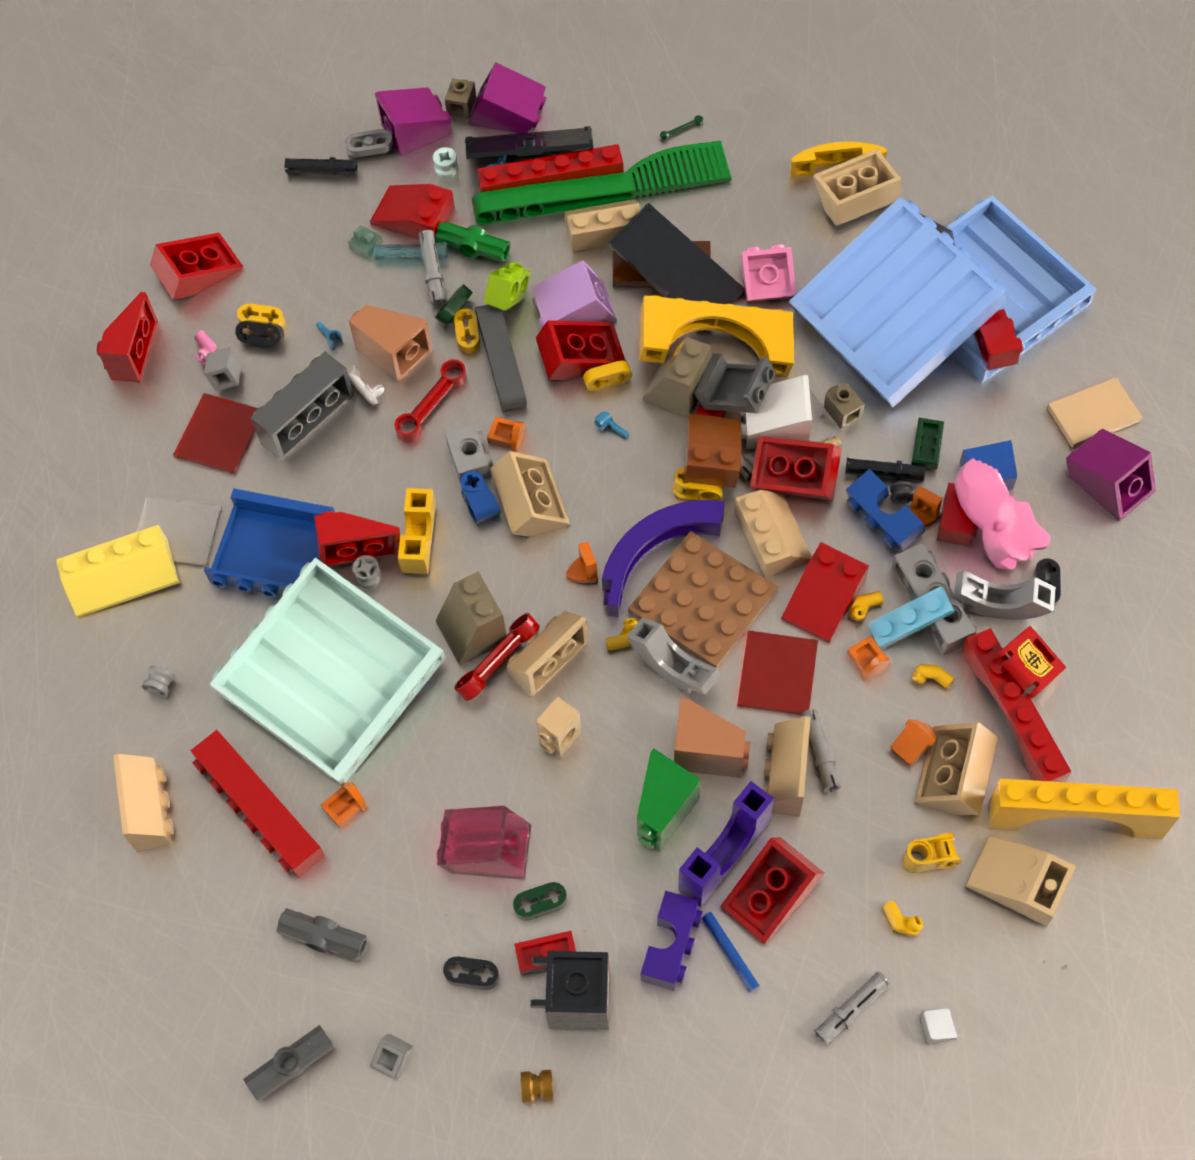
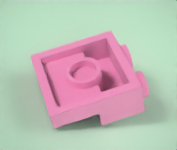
M781 244L770 246V249L760 250L759 247H751L741 253L742 277L745 284L747 303L793 298L797 294L791 247L784 248V245Z

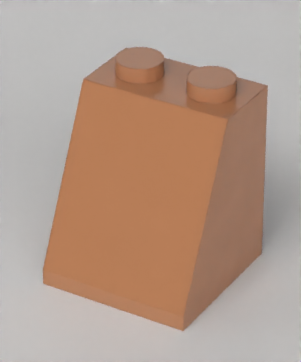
M365 305L360 311H356L349 320L355 348L397 382L433 350L428 323L424 319Z
M681 698L674 762L687 771L741 778L742 768L748 769L750 742L745 741L746 731L693 701Z

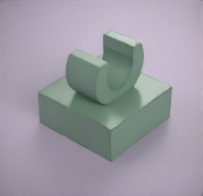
M360 225L354 231V236L348 244L350 249L369 259L383 243L382 236Z

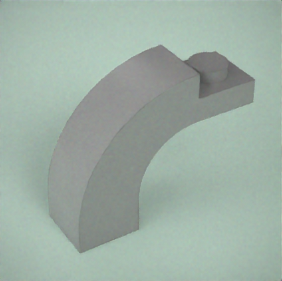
M962 570L956 573L954 598L967 603L968 611L986 617L1009 620L1030 619L1054 612L1056 587L1036 577L1019 584H996Z
M642 617L626 636L638 655L655 672L689 694L692 691H696L706 695L721 677L718 668L696 660L682 651L668 636L662 624Z

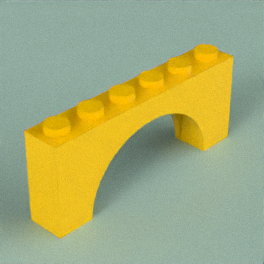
M644 295L640 308L639 361L664 363L670 345L679 337L694 331L714 330L728 333L744 341L754 350L759 359L761 357L768 358L776 372L775 375L788 377L794 365L793 312L781 309L770 310L754 306L744 307L733 304H717L708 301L699 302L682 298L672 299L656 295Z
M999 779L988 802L989 829L1018 831L1026 824L1044 819L1086 817L1110 820L1126 825L1133 830V838L1163 839L1180 818L1178 789Z

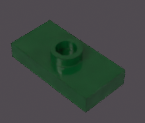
M918 418L912 465H926L927 469L937 470L944 421Z

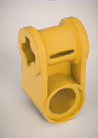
M684 467L679 468L675 472L673 494L678 499L721 501L723 486L683 482Z
M943 833L934 837L916 839L908 845L902 857L904 867L912 873L952 868L961 864L962 860L961 857L957 856L953 843L955 840L953 833ZM911 852L920 853L924 860H915Z

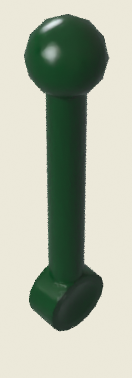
M697 115L691 122L668 132L662 131L660 139L667 140L670 135L693 125H702L703 117Z

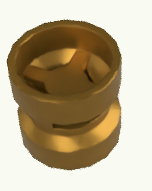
M551 1069L542 1070L539 1076L530 1071L521 1072L523 1103L533 1102L534 1099H538V1096L543 1101H553Z

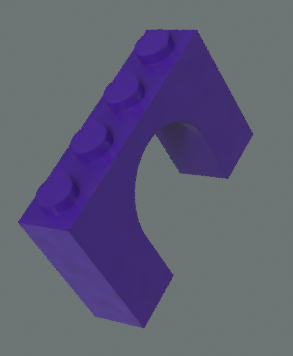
M750 781L733 802L731 817L712 846L706 852L697 847L680 867L678 891L686 897L699 900V907H702L771 821L774 797Z

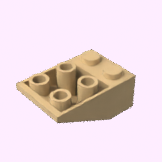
M989 835L966 887L1047 927L1054 917L1076 866L1048 852Z

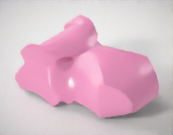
M974 458L970 459L960 468L955 480V490L960 506L969 519L982 530L983 546L996 569L1013 570L1016 568L1017 561L1022 562L1031 559L1035 550H1043L1049 545L1050 535L1036 523L1029 503L1018 502L1015 500L1014 495L1009 496L1007 487L997 469L988 466L987 463L976 461Z

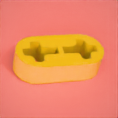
M244 304L237 310L239 322L245 320L269 322V320L273 319L270 323L279 324L282 328L285 325L283 313L277 307Z
M460 309L454 315L458 348L464 354H473L480 348L476 315L471 309ZM463 319H468V327H464ZM465 336L471 337V344H466Z
M617 361L589 369L584 373L583 379L587 390L598 391L629 381L632 377V372L628 362Z

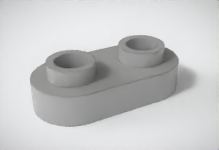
M376 129L353 133L347 137L345 144L349 155L364 157L387 153L393 147V139L388 130Z

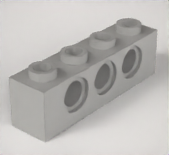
M922 543L896 554L892 563V569L911 601L940 586L944 588L955 611L946 617L953 619L955 622L948 623L941 619L927 626L942 654L946 655L962 648L966 638L976 634L977 627L974 620L970 616L967 617L964 612L962 601L954 598L949 579L937 567V561L933 552L928 551ZM917 574H925L928 578H921Z

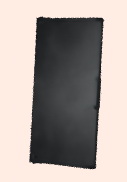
M585 126L584 128L507 135L468 136L465 139L466 159L504 155L528 156L551 151L593 149L591 126Z
M650 203L646 204L608 242L610 248L666 298L733 304L745 294V288Z

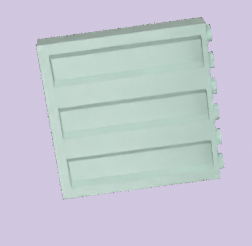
M314 558L311 563L303 566L299 574L300 576L294 584L290 583L284 589L283 597L279 602L268 608L264 620L249 631L248 639L243 645L236 647L232 651L228 663L213 674L210 685L215 692L342 786L351 778L446 657L440 647L320 560Z

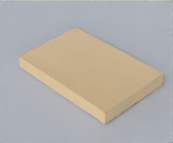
M1117 377L1051 402L1047 407L1072 449L1084 444L1102 428L1113 433L1136 424L1142 419L1141 414Z

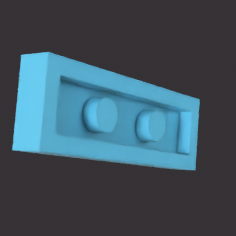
M940 586L868 624L879 648L884 649L955 611L944 588Z

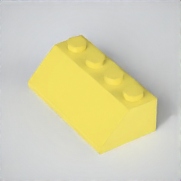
M159 525L56 559L62 585L77 618L179 583L168 539Z

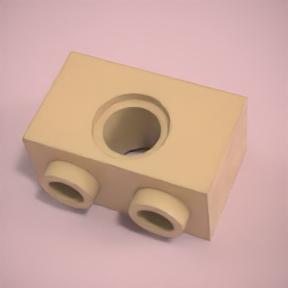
M558 696L536 720L539 745L551 755L555 753L560 758L582 733L580 713Z

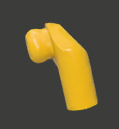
M877 591L857 596L849 609L850 617L855 621L863 620L867 615L869 607L883 604L881 592Z
M626 619L623 623L624 628L619 636L605 638L608 651L632 646L626 636L638 623L636 619Z
M890 901L882 906L894 931L915 936L922 930V919L918 916H903L895 901Z

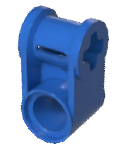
M469 471L463 474L460 480L461 494L474 522L478 524L501 514L499 504L494 494L489 490L483 476L476 471Z

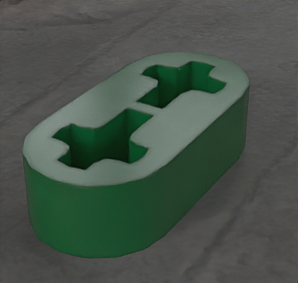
M462 284L434 318L444 326L473 292L465 284Z
M550 882L523 891L514 898V912L521 920L528 921L559 911L566 905V890L560 883ZM550 891L562 894L558 896V902L553 903L552 899L542 900L550 897ZM523 900H527L529 904L539 902L531 905V911L525 912L524 908L519 909L522 907Z

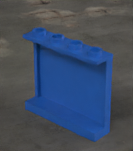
M233 488L230 498L234 506L212 567H205L204 572L209 582L217 587L230 586L246 593L255 591L271 598L276 596L283 597L284 589L290 583L294 584L299 578L303 566L311 563L314 558L320 560L316 542L314 516L326 511L335 513L333 507Z

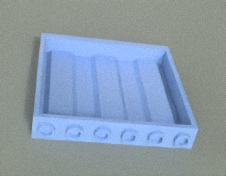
M992 195L984 201L980 200L977 202L973 209L967 213H961L950 225L944 226L953 231L955 247L957 249L960 247L965 249L971 256L970 261L974 265L977 263L981 264L988 272L987 277L992 281L997 279L1005 287L1006 291L1004 293L1008 302L999 310L1004 309L1007 317L1013 320L1014 333L1017 338L1021 339L1023 345V352L1020 355L1092 303L1096 288ZM973 334L951 353L981 383L1002 369L998 368L988 371Z
M901 196L789 301L794 310L892 408L1008 302L1004 293L1006 289L997 279L992 281L987 277L988 272L981 264L977 263L974 265L970 261L971 256L962 247L957 249L953 245V239L945 231L940 233L935 229L937 225L929 216L922 217L919 214L920 209L911 200L906 202Z

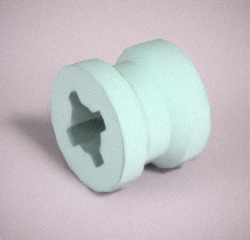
M443 147L434 152L433 162L436 174L442 178L453 177L458 171L455 151L451 148Z

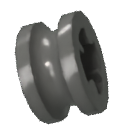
M899 481L890 486V499L893 503L905 504L913 500L912 483Z

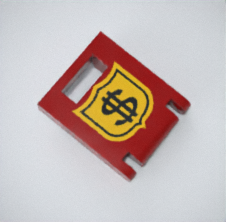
M1031 625L994 655L998 660L1006 654L1010 656L1002 665L1023 690L1032 684L1036 686L1028 694L1031 699L1067 668Z

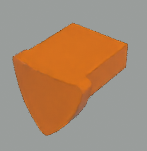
M495 417L487 436V441L490 444L510 448L512 451L517 452L525 436L526 424L520 421L515 422Z
M919 485L914 492L910 510L923 522L925 528L941 517L940 508L943 498Z
M588 542L578 544L579 558L568 568L566 578L577 583L598 582L597 563Z
M868 636L847 651L848 656L862 672L861 676L864 680L878 675L891 664L889 657L883 653L871 636Z
M908 719L905 723V729L890 748L907 763L914 765L929 745L932 746L936 741V735L931 726L918 720Z
M349 781L345 782L338 791L320 805L323 811L339 828L358 812L364 811L367 808L362 795L356 786Z

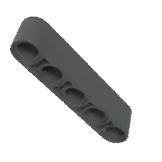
M489 304L475 307L478 325L502 411L526 406V395L502 309Z

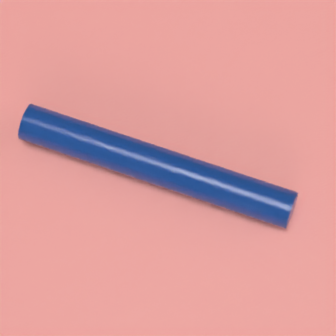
M712 912L704 915L702 920L748 990L753 992L758 989L760 985Z

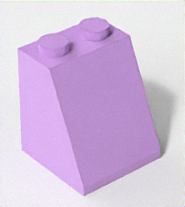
M583 260L531 287L534 294L532 302L540 313L541 317L538 320L541 327L545 325L547 320L613 323L617 321L604 281Z

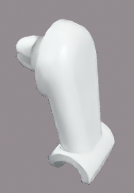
M353 364L352 371L348 373L350 382L370 405H377L379 402L376 397L384 392L383 385H376L370 388L368 384H365L360 379V371Z

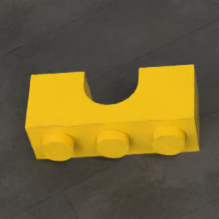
M406 488L404 504L405 535L400 536L398 562L402 573L428 574L436 510L433 489Z

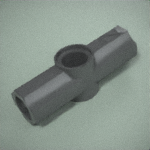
M288 908L281 913L276 930L278 934L304 942L306 946L318 952L329 953L330 951L359 961L363 956L368 939L367 935L340 927L337 922L323 916H316L314 918Z
M318 1025L292 1045L280 1048L271 1060L243 1080L259 1102L287 1081L300 1077L305 1068L335 1047L322 1027ZM296 1057L295 1065L289 1070H284L283 1062L286 1058Z

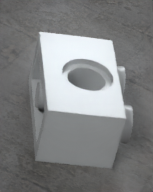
M475 423L446 430V441L459 482L463 474L469 471L480 473L483 479L491 478L489 468L493 466L489 452L484 453L482 447L486 446L482 431L477 432ZM469 452H474L472 455H465Z

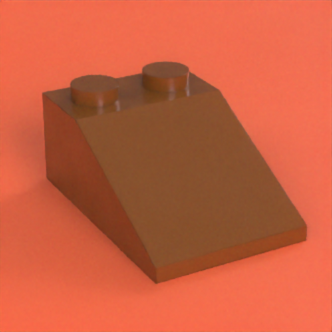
M689 414L683 482L736 487L741 466L740 420Z

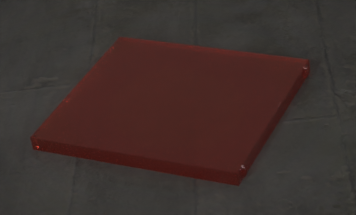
M203 393L173 456L235 474L255 433L250 417L253 416L258 408Z
M748 630L737 706L801 715L804 711L809 710L818 640Z

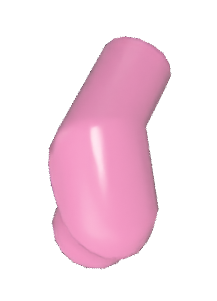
M199 331L194 339L202 348L198 350L199 354L196 353V359L202 364H206L207 353L216 351L217 346L204 331Z

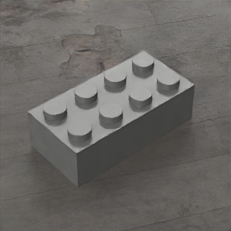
M326 351L319 357L314 358L306 369L296 374L289 384L282 390H278L271 400L264 406L259 407L253 416L250 417L260 444L279 460L285 459L354 396L347 368Z

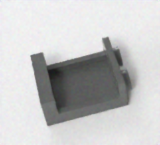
M713 353L694 394L704 410L757 413L761 403L765 400L766 392L774 380L776 372L767 357H761L758 365L728 364L722 354Z

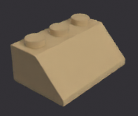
M878 149L813 175L824 210L836 226L892 204L901 196L902 179Z
M633 199L564 211L572 252L609 247L608 242L641 211L639 203Z
M509 451L490 468L512 534L534 537L567 527L570 524L547 459Z
M758 490L735 498L734 514L764 578L809 563L812 558L811 552L783 494Z
M565 611L558 617L554 616L546 625V629L540 635H534L520 654L516 653L510 658L507 665L509 678L533 697L588 643L587 620L583 616Z
M803 716L775 723L774 732L768 733L766 750H772L771 759H765L764 776H769L768 786L763 785V790L774 797L773 814L800 816L804 799L811 717Z
M979 722L933 726L936 741L932 746L929 745L915 803L957 816L981 815L998 737Z
M125 754L113 755L123 836L137 853L171 845L170 835L174 834L172 820L167 818L166 809L170 808L168 793L164 792L163 783L167 782L164 767L159 766L153 757Z

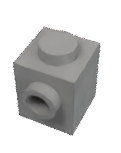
M228 347L207 353L204 375L214 390L219 391L239 385L241 364L232 349Z

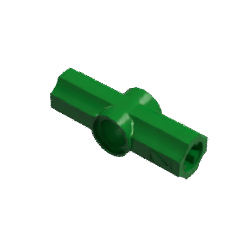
M443 221L440 222L435 236L436 242L458 248L463 255L469 258H477L480 255L503 263L504 261L506 262L511 248L510 241L490 236L484 229L475 225L465 228Z

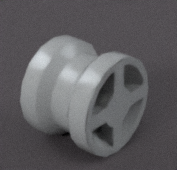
M365 555L354 561L352 569L358 585L363 588H373L378 585L382 575L377 560L372 556Z
M150 666L148 670L149 677L143 681L142 689L155 696L167 697L169 692L168 685L174 681L175 674L160 666Z

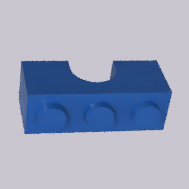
M870 469L846 489L849 498L847 503L854 511H862L866 516L864 520L873 530L878 528L884 534L882 538L890 548L893 549L896 546L902 552L925 532L923 522L906 505L892 514L884 513L879 509L880 504L889 496L888 487Z

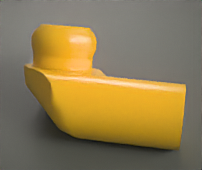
M920 664L912 674V678L919 684L925 683L926 679L930 678L946 689L955 680L953 676L938 665Z

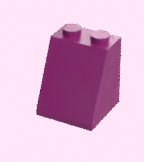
M495 62L480 87L468 124L513 133H528L531 127L536 128L541 115L537 113L545 104L547 97L543 95L546 86Z
M429 87L378 91L375 93L381 125L383 129L391 133L393 145L400 156H404L451 135V116L447 110L443 111L439 97L433 95Z
M1103 428L1066 458L1069 477L1119 521L1156 491L1151 452Z

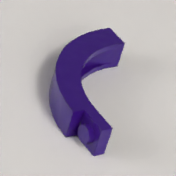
M694 500L670 505L648 515L625 533L610 554L602 575V590L605 591L603 605L608 607V616L619 617L622 597L628 578L635 566L650 551L665 542L687 536L690 531L696 535L720 536L725 501Z

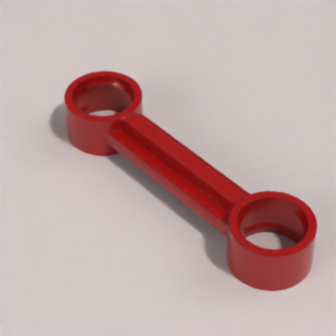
M451 359L444 362L440 369L441 378L411 413H405L397 417L394 427L400 441L412 443L418 440L422 433L420 425L450 389H457L465 384L467 380L466 369L461 361ZM450 370L462 372L459 377L453 379L445 376ZM407 423L417 426L410 433H403L399 430L401 426Z
M525 613L518 617L509 627V633L474 670L469 671L457 681L454 689L465 701H470L479 695L486 685L485 681L521 643L528 641L537 633L540 625L530 613Z

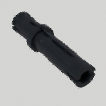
M330 157V159L286 158L284 167L287 168L285 169L287 174L312 173L336 176V174L357 175L358 165H355L357 164V159L346 160L336 159V157Z
M847 457L845 474L863 475L870 469L877 477L894 478L898 482L900 479L924 482L926 465L903 464L902 461L898 460L896 463Z

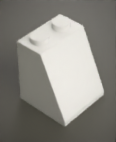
M808 375L770 384L765 400L761 403L757 413L739 412V417H744L745 424L740 425L741 439H746V449H756L758 436L809 441L812 415Z

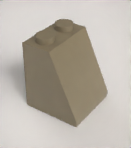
M689 337L685 338L666 356L665 362L661 363L642 401L688 418L698 402L694 392L710 361L711 346Z
M479 571L455 582L438 614L436 623L460 666L493 650L506 636L503 614Z

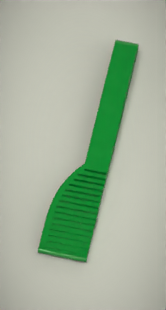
M712 141L661 150L640 160L626 172L531 184L477 193L472 197V206L476 222L481 225H489L636 199V196L642 198V195L647 197L649 194L653 196L655 193L661 194V192L668 193V191L674 192V190L680 191L681 189H691L702 185L718 184L731 181L732 177L722 142Z

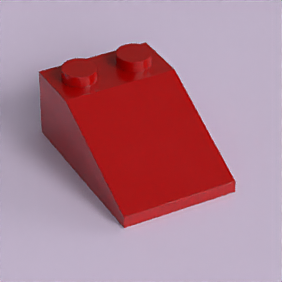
M433 184L390 185L373 214L370 224L418 240L419 232L432 230L436 245L435 236L440 222H448L455 210L453 192Z
M220 233L155 244L150 262V267L173 300L196 295L243 268V265Z
M140 292L106 328L101 341L97 343V355L100 356L104 369L107 370L111 380L141 382L158 323L146 292Z
M547 320L536 336L548 380H572L583 377L584 373L589 369L617 361H626L613 322Z
M758 436L750 488L808 499L833 501L841 449L831 443Z
M326 511L314 516L319 559L328 567L354 563L357 558L365 555L372 556L375 559L398 556L400 528L397 526L344 512L334 513Z
M820 542L781 619L830 643L866 581L869 565Z
M771 837L720 907L766 944L809 896L825 873L781 837Z

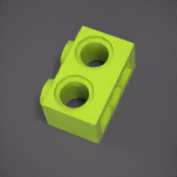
M511 262L489 274L483 303L504 311L525 299L531 271L524 269L523 265Z

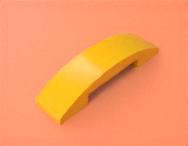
M851 141L818 145L804 150L791 158L790 177L814 175L815 167L839 165L876 149L886 159L887 149L870 143Z

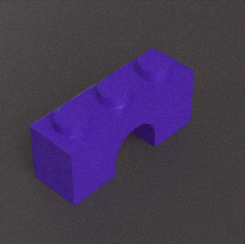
M665 890L657 917V926L670 930L676 939L671 946L664 949L648 947L640 973L642 982L675 991L677 983H683L687 966L682 965L685 955L690 956L692 953L695 938L690 936L693 927L699 928L703 911L698 910L699 900Z

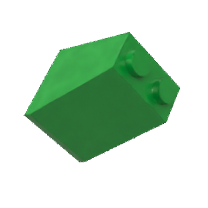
M654 748L650 752L637 814V836L644 846L649 849L656 848L661 852L699 801L701 779Z

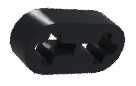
M245 320L240 322L235 329L237 339L246 344L271 347L280 344L284 339V330L276 323ZM249 326V330L257 331V334L249 335L247 338V333H243V329ZM273 329V333L277 334V338L271 341V337L263 335V332H269Z
M1046 558L1037 563L1033 578L1036 577L1056 587L1055 608L1061 596L1060 566L1053 559ZM1044 568H1048V571L1051 573L1049 580H1046Z
M456 956L449 958L443 967V973L447 982L454 986L490 990L499 981V971L496 965L488 960ZM459 964L461 969L468 971L469 974L459 973L458 978H454L449 970L455 969L456 965ZM488 968L490 974L494 976L488 977L487 982H482L481 976L474 975V972L484 973L485 969Z

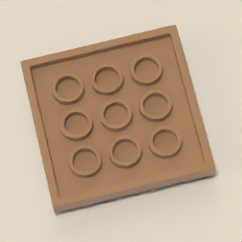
M690 531L629 606L628 613L638 620L644 617L662 624L668 636L676 645L702 662L719 668L776 594L778 586Z

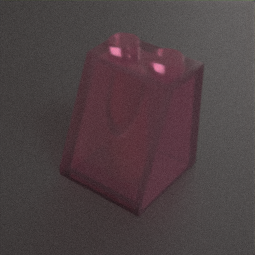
M506 806L444 810V817L441 822L440 846L437 850V865L451 874L525 879L531 824Z

